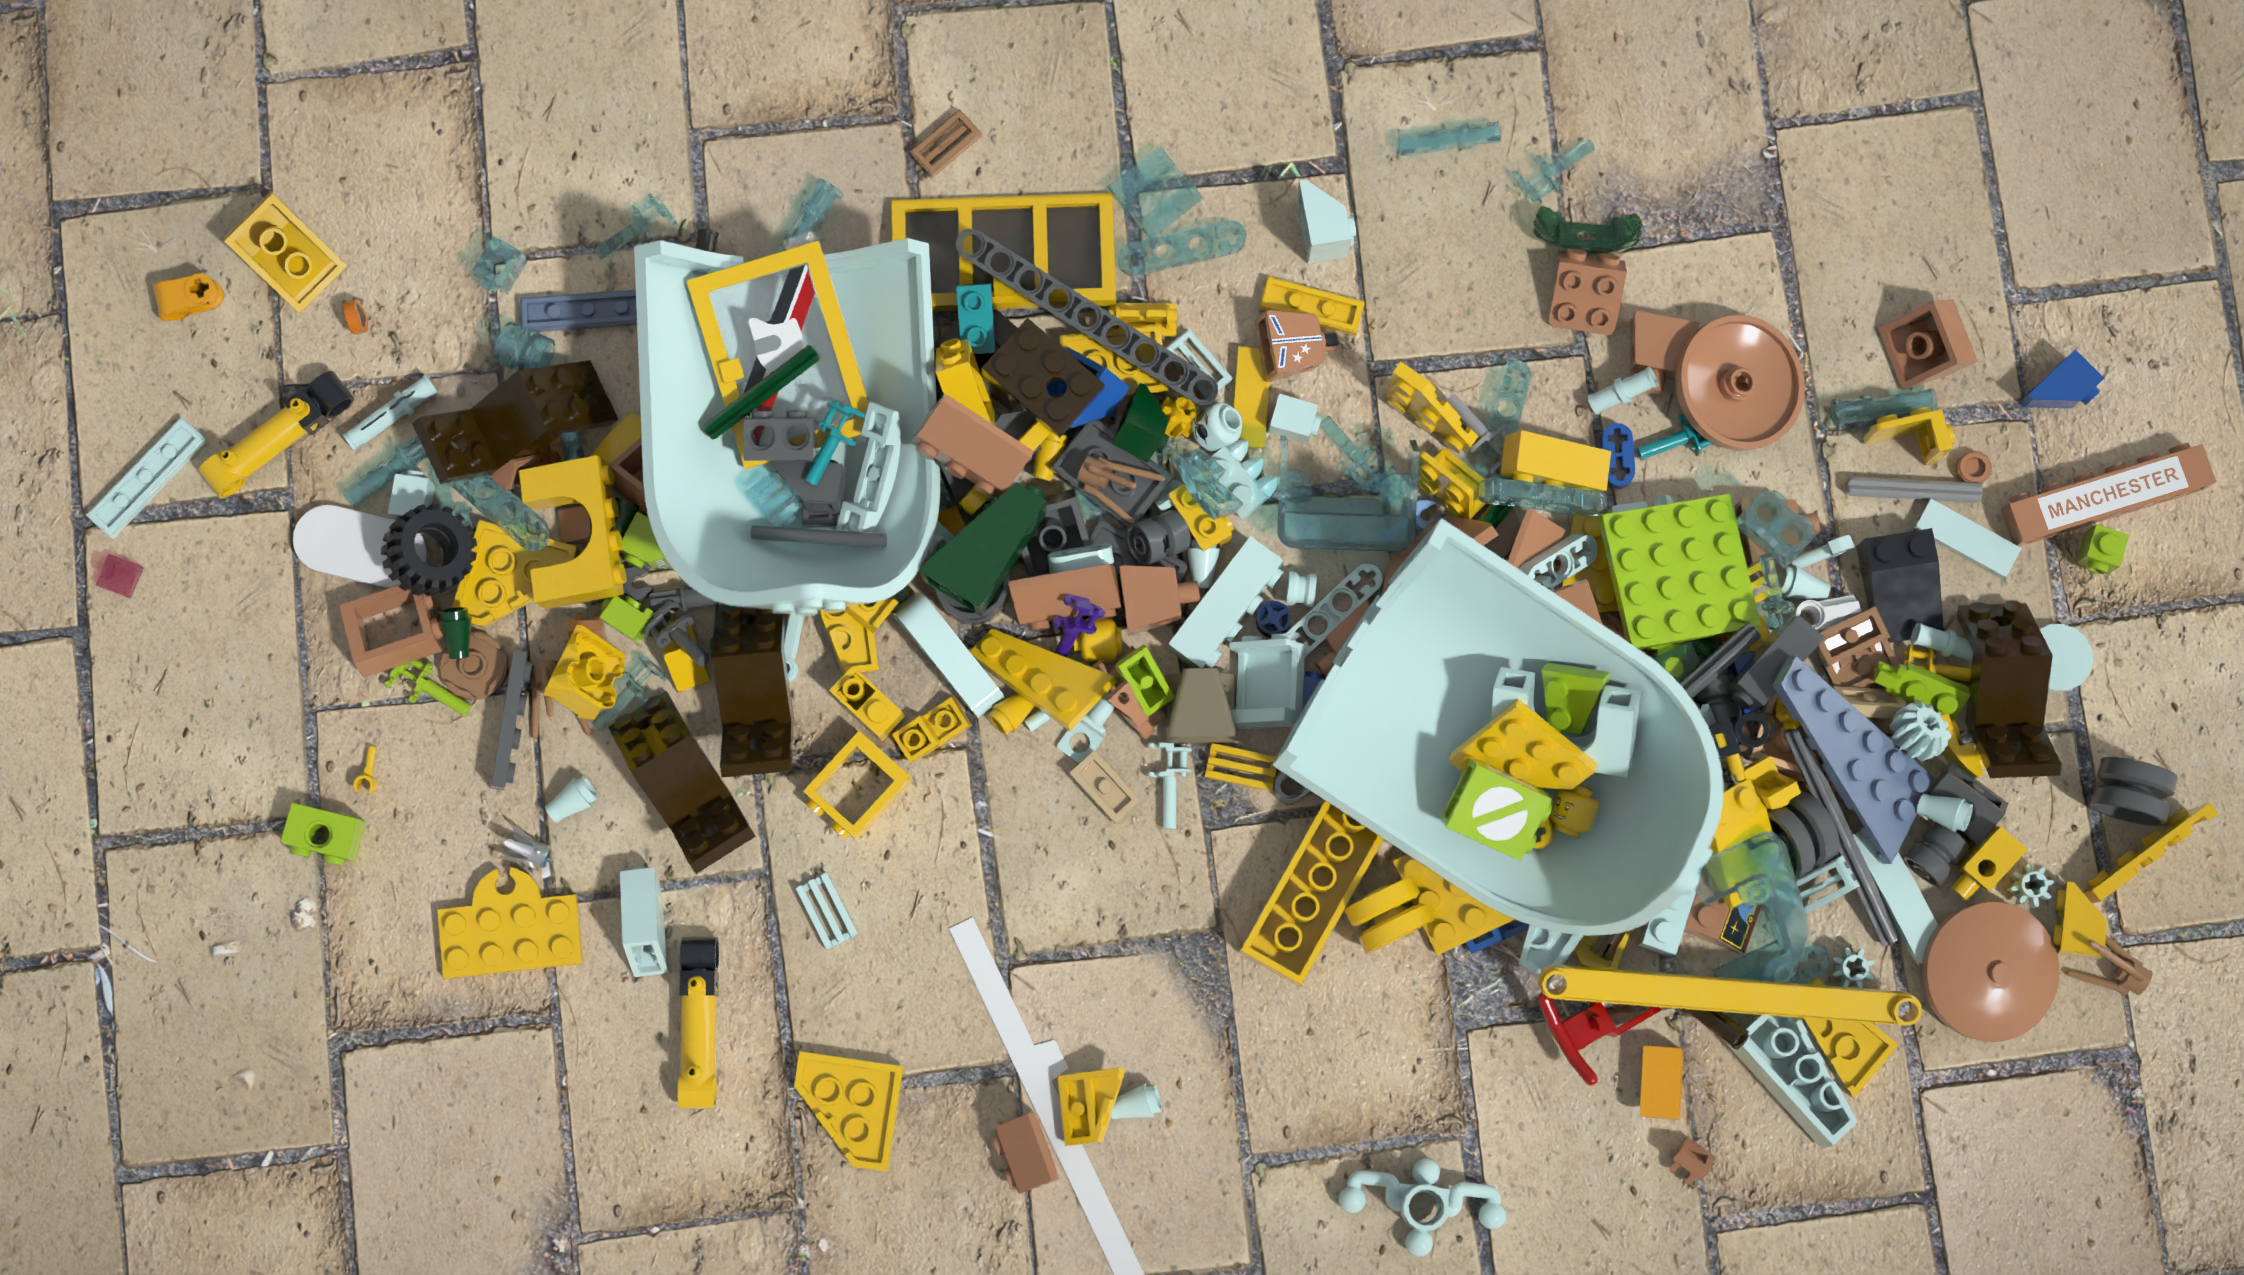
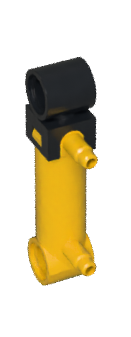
M334 371L325 372L315 378L308 385L306 391L302 388L283 403L286 407L231 448L209 457L200 466L199 472L219 498L229 497L245 485L249 476L304 435L309 433L312 436L330 422V418H334L347 410L353 403L354 397Z
M1753 710L1739 719L1735 716L1708 726L1719 755V760L1726 758L1730 772L1737 783L1746 779L1739 753L1747 750L1748 747H1759L1767 743L1774 737L1777 729L1773 716L1764 710ZM1753 719L1759 721L1763 726V734L1759 738L1751 735L1748 730V724Z
M682 937L679 995L682 996L680 1074L677 1090L679 1109H715L717 1099L715 1049L716 997H719V973L717 972L719 967L718 937Z

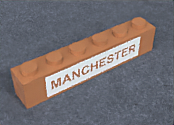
M2189 443L2180 444L2170 448V454L2158 457L2157 452L2138 458V464L2126 467L2125 462L2106 468V474L2094 477L2093 472L2075 477L2073 479L2074 484L2062 487L2061 482H2057L2041 488V494L2030 497L2029 492H2024L2009 498L2010 503L2001 509L2012 543L2020 547L2209 488L2216 483V479L2203 444L2190 447Z

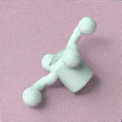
M1422 1158L1413 1165L1412 1176L1418 1185L1399 1183L1398 1179L1389 1173L1358 1170L1349 1176L1347 1187L1343 1188L1339 1194L1341 1208L1348 1213H1357L1366 1204V1195L1361 1189V1184L1386 1187L1385 1199L1388 1207L1400 1212L1404 1221L1413 1228L1406 1236L1405 1247L1412 1256L1423 1257L1431 1251L1433 1240L1427 1231L1437 1229L1442 1226L1447 1217L1457 1215L1462 1208L1463 1196L1487 1199V1203L1483 1204L1479 1210V1220L1485 1228L1490 1230L1498 1229L1506 1221V1211L1501 1205V1195L1494 1186L1469 1182H1458L1451 1189L1432 1186L1439 1178L1440 1169L1437 1163L1429 1158ZM1424 1192L1430 1194L1437 1203L1436 1215L1428 1222H1418L1409 1213L1410 1200L1417 1193Z

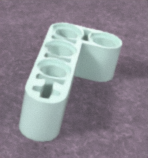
M916 591L890 612L902 629L913 638L977 718L1005 697L922 593Z

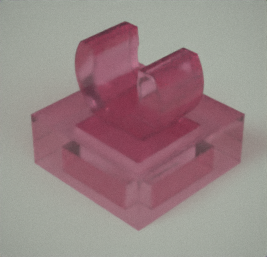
M108 554L96 586L131 599L144 567Z

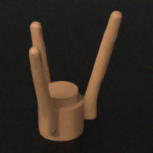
M1087 456L1077 477L1078 481L1085 484L1083 491L1094 495L1130 525L1135 523V520L1102 493L1098 487L1104 489L1110 480L1131 489L1136 488V483L1113 474L1112 470L1161 482L1166 480V477L1161 474L1110 462L1101 457L1095 459Z
M557 660L542 661L532 665L533 677L530 678L532 687L531 737L533 739L538 737L540 693L544 694L545 688L559 662ZM544 696L547 716L552 717L554 714L552 698ZM578 718L585 734L591 735L592 730L587 719Z
M2107 935L2105 944L2120 957L2094 940H2089L2088 945L2118 966L2114 975L2119 980L2118 983L2073 970H2067L2066 972L2069 977L2115 990L2124 996L2129 991L2136 995L2142 994L2149 985L2153 975L2152 971L2142 966V962L2128 954Z

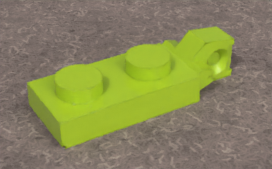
M1879 660L1873 670L1874 682L1884 686L1885 691L1892 696L1900 697L1909 703H1914L1918 700L1924 705L1930 703L1936 713L1941 712V715L1949 714L1950 720L1956 719L1971 695L1967 686L1909 662L1906 665L1899 664L1898 667H1894Z

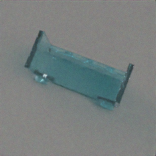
M1280 435L1277 483V533L1280 541L1290 548L1392 552L1408 549L1415 539L1420 456L1416 440H1409L1407 473H1391L1384 477L1379 486V499L1311 496V480L1305 472L1298 469H1287V436Z
M1763 832L1711 856L1705 865L1699 868L1697 873L1700 876V881L1694 890L1706 905L1736 891L1739 898L1748 906L1764 904L1774 938L1773 942L1713 969L1715 977L1787 982L1794 976L1809 935L1810 927L1787 847L1777 834Z

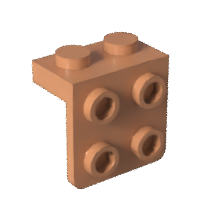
M1568 248L1566 252L1558 251L1556 259L1557 275L1548 318L1549 324L1558 328L1605 335L1613 334L1616 330L1627 274L1625 260H1620L1619 256L1610 253H1601L1600 257L1586 255V251L1577 248Z

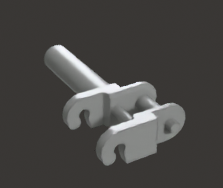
M1454 394L1447 402L1461 416L1460 420L1479 436V441L1469 451L1474 453L1478 447L1480 448L1483 444H1489L1500 455V461L1488 471L1492 475L1501 467L1503 451L1493 440L1499 436L1504 442L1505 435H1507L1504 432L1506 426L1503 425L1500 428L1496 426L1494 428L1496 432L1492 435L1484 424Z

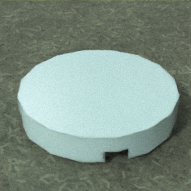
M2049 624L2041 628L2040 631L2053 655L2048 691L2066 692L2081 685L2089 676L2093 665L2092 648L2087 638L2076 628L2065 624Z

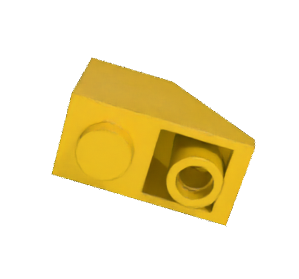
M854 666L829 690L881 742L905 719L904 713Z
M2066 882L2063 890H2057L2055 910L2061 911L2060 924H2054L2052 933L2053 943L2058 945L2057 954L2101 959L2103 955L2090 947L2088 941L2094 940L2105 947L2107 920L2074 882Z

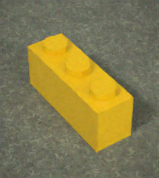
M1520 430L1505 435L1500 475L1513 478L1512 482L1515 484L1533 485V483L1543 485L1542 489L1545 491L1562 492L1567 490L1573 492V497L1592 499L1594 494L1607 491L1611 451Z

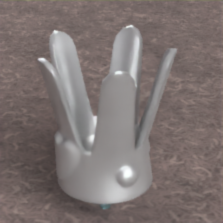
M515 825L513 827L515 830L514 838L517 841L506 839L504 842L505 846L512 850H507L505 852L506 856L499 857V859L523 863V865L538 871L545 861L554 863L553 860L547 858L550 849L549 845L543 842H536Z

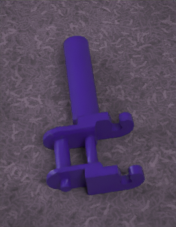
M1067 594L1063 602L1066 606H1070L1071 602H1073L1074 609L1079 611L1076 618L1072 617L1070 619L1056 616L1053 620V625L1056 628H1059L1060 624H1062L1064 630L1054 653L1066 658L1079 632L1087 634L1096 633L1097 628L1094 624L1097 618H1102L1105 614L1100 606L1090 604L1089 599L1072 594ZM1083 614L1090 616L1088 621L1081 619Z

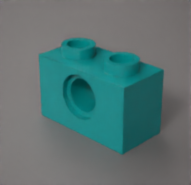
M991 283L957 285L960 341L969 339L974 354L996 353Z

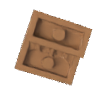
M1876 606L1819 632L1825 638L1816 649L1832 687L1863 688L1874 683L1873 670L1879 660L1894 667L1899 666V662L1888 641L1890 635Z

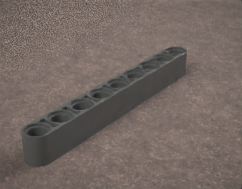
M966 229L958 235L956 240L958 253L969 262L1192 402L1199 405H1207L1216 399L1218 385L1210 375L981 231ZM969 235L978 236L981 240V248L975 254H968L962 248L963 240ZM1004 253L1009 256L1010 267L1006 271L996 272L993 270L991 261L996 254ZM1028 271L1035 272L1039 276V285L1032 291H1027L1020 285L1021 276ZM1061 289L1068 294L1069 301L1064 308L1056 309L1050 305L1049 296L1054 290ZM1083 308H1092L1097 313L1098 319L1091 327H1084L1078 322V313ZM1112 326H1120L1126 332V340L1120 345H1112L1106 338L1107 331ZM1149 344L1154 348L1155 357L1150 363L1143 364L1137 360L1135 351L1139 345ZM1170 362L1180 363L1184 369L1183 377L1177 382L1169 381L1165 377L1164 369ZM1199 380H1206L1212 386V394L1205 400L1198 399L1193 393L1194 384Z

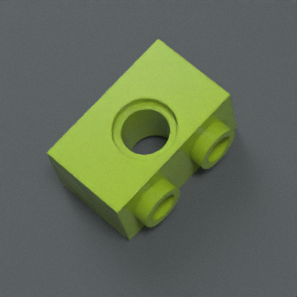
M291 803L280 843L289 846V853L310 858L311 852L324 855L322 860L324 862L343 866L344 860L356 861L366 822L357 818ZM327 827L330 833L329 839L326 843L318 845L315 839L316 833L319 829Z

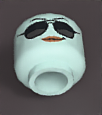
M1217 402L1197 412L1196 417L1192 420L1193 436L1202 448L1208 451H1218L1239 439L1242 431V418L1239 412L1232 406L1223 402Z

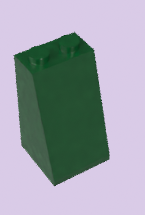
M1016 482L922 565L919 571L923 581L982 617L1046 515V500L1042 498L1044 493L1029 483H1026L1023 487Z

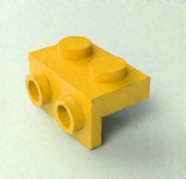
M1195 477L1169 493L1171 502L1177 512L1185 519L1190 533L1203 552L1215 545L1222 548L1231 542V531L1234 528L1224 512L1221 514L1218 512L1214 505L1216 498L1207 484L1202 486L1199 479Z

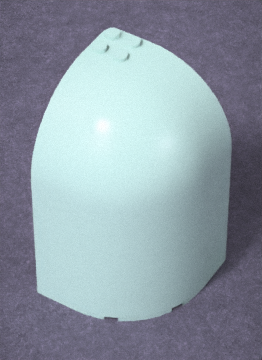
M905 238L855 250L824 254L869 402H875L899 412L901 446L897 473L887 505L872 532L886 533V547L751 539L750 531L753 525L803 528L801 504L778 479L773 462L744 469L732 427L713 440L705 433L703 424L726 407L687 285V280L743 264V256L713 253L661 240L634 246L645 503L653 534L668 563L678 576L700 594L727 605L772 609L773 613H792L796 611L797 616L817 615V610L824 609L825 612L845 611V606L887 599L902 590L921 568L934 537L940 503V462L935 458L934 460H929L916 451L917 446L911 443L912 438L928 412L937 403L929 243ZM808 263L708 292L729 360L739 358L745 378L736 380L741 396L745 391L757 357L749 319L756 318L765 323L768 322L772 317L789 270L807 265L815 294L803 324L801 335L803 348L807 345L813 346L820 359L778 392L771 411H773V417H787L786 411H807V417H816V430H819L821 426L817 424V421L823 422L830 409L827 402L834 403L837 401L839 402L838 406L842 408L845 404L851 407ZM836 411L830 425L839 424L843 414ZM855 416L847 417L846 421L855 419ZM792 426L788 431L789 438L806 434L805 430L800 426ZM765 427L759 442L761 445H767L771 441L772 435L767 427ZM862 435L849 438L856 443L854 448L847 443L839 442L831 457L832 460L837 461L844 467L847 476L844 501L853 502L869 438ZM821 447L816 448V456L819 453ZM837 525L804 527V529L836 530Z
M1441 518L1388 581L1390 585L1381 597L1377 595L1333 659L1332 663L1334 665L1325 680H1320L1276 757L1273 766L1462 891L1504 915L1539 928L1576 935H1609L1642 926L1666 908L1673 909L1684 893L1690 895L1700 881V876L1697 875L1699 868L1705 865L1712 854V849L1709 846L1720 820L1723 805V778L1719 755L1711 732L1687 692L1656 661ZM1547 663L1609 672L1610 677L1605 685L1640 691L1635 749L1628 778L1608 776L1594 772L1580 783L1593 789L1591 796L1595 797L1600 803V808L1589 832L1580 833L1579 837H1574L1555 829V838L1550 846L1544 849L1533 848L1529 854H1524L1521 861H1518L1444 826L1440 818L1463 774L1449 762L1450 755L1491 721L1493 687L1500 667L1535 673L1533 705L1536 714L1547 723L1541 670ZM1605 685L1599 695L1598 704L1591 713L1592 717L1587 728L1582 733L1593 729L1597 725L1598 708ZM1545 788V791L1552 798L1551 804H1553L1559 789ZM1537 828L1535 835L1538 842L1541 841V835L1546 834L1545 828Z

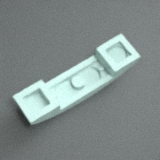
M869 402L861 432L862 436L869 438L853 502L843 501L836 527L837 531L872 533L879 522L890 497L898 468L901 446V426L898 411L875 402Z

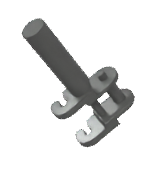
M675 601L666 602L652 615L654 618L645 626L644 634L647 637L654 636L656 638L655 644L659 648H664L674 641L699 666L706 665L709 662V655L686 634L688 631L684 625L687 623L689 626H692L694 624L693 618L689 615H684L674 624H669L668 621L673 617L669 610L672 608L674 611H678L679 606Z

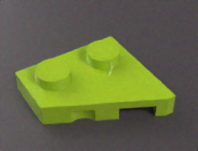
M1547 663L1541 670L1548 723L1557 731L1581 735L1587 728L1592 717L1591 713L1598 704L1603 686L1608 682L1609 672Z

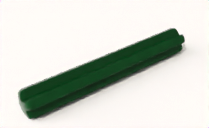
M811 345L804 347L703 424L705 433L712 440L718 438L818 362L820 359L819 354Z

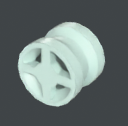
M1289 571L1286 605L1293 606L1296 603H1303L1306 607L1313 608L1317 574L1310 573L1307 576H1299L1297 572Z

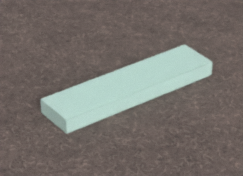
M180 417L101 498L86 516L110 538L114 539L195 456L208 440L183 417Z

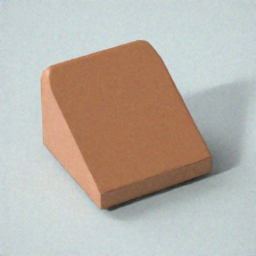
M531 455L512 459L495 471L491 478L504 490L521 487L519 470L537 467L540 457L538 455Z
M581 505L558 510L560 542L566 544L588 543L592 534V522L586 508Z

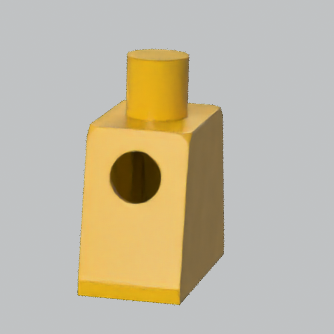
M1995 826L1979 845L1975 843L1956 866L1963 874L1951 886V889L1966 901L1979 887L1990 891L2028 849L2003 827ZM1982 860H1985L1988 864V869L1984 874H1980L1978 871V864Z

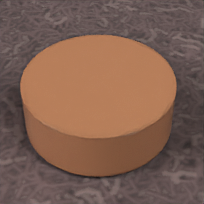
M1979 451L1965 453L1958 459L1955 465V473L1960 482L1982 484L1989 478L1992 471L1989 458Z

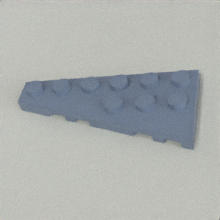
M1797 656L1787 657L1772 685L1793 720H1799L1808 735L1806 738L1807 743L1812 750L1816 749L1824 761L1822 767L1848 809L1855 811L1863 826L1860 829L1865 837L1872 839L1878 848L1877 856L1881 863L1892 864L1917 815L1919 800L1922 794L1928 793L1935 778L1913 758L1910 759L1904 750H1899L1900 747Z

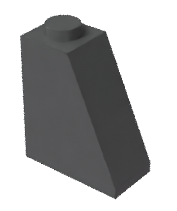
M1796 615L1774 628L1726 690L1733 695L1732 698L1735 703L1744 709L1753 711L1763 707L1776 693L1772 685L1787 657L1797 656L1804 662L1825 637L1801 616Z

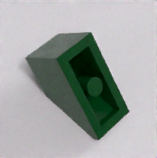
M1141 382L1125 407L1112 444L1148 463L1155 451L1158 453L1162 452L1169 439V435L1165 433L1169 419L1148 387Z

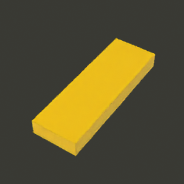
M1267 276L1258 310L1262 312L1273 310L1314 314L1318 317L1320 327L1356 336L1365 302Z
M1238 347L1234 408L1242 418V431L1238 440H1248V449L1264 450L1269 382H1265L1260 349Z

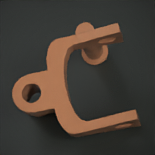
M1131 645V650L1120 660H1122L1124 657H1126L1136 649ZM1101 660L1092 666V668L1114 676L1116 681L1118 680L1115 665L1108 671ZM1124 680L1117 688L1113 686L1109 690L1111 693L1105 698L1115 706L1114 709L1124 717L1134 731L1144 740L1154 733V727L1166 718L1160 709L1147 717L1127 680ZM1125 692L1126 699L1120 693Z

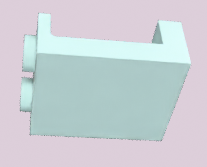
M1273 634L1270 640H1262L1263 638L1258 636H1243L1241 642H1230L1229 650L1238 653L1236 709L1231 710L1235 727L1239 729L1294 727L1302 712L1305 645L1292 640V635Z

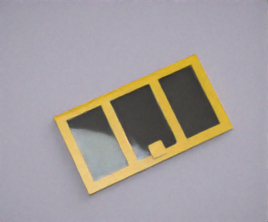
M1112 193L892 200L890 205L892 209V241L910 238L929 243L932 311H958L956 286L991 283L993 310L1043 308L969 262L958 253L956 240L958 235L966 229L981 231L1098 306H1116L1114 197ZM969 235L963 240L962 248L968 254H975L981 248V240L978 236ZM1004 253L996 254L991 261L993 270L996 272L1006 271L1010 267L1009 256ZM1032 271L1025 272L1020 278L1021 287L1027 291L1036 289L1039 285V276ZM1061 289L1054 290L1049 296V303L1053 308L1065 307L1069 301L1068 294Z

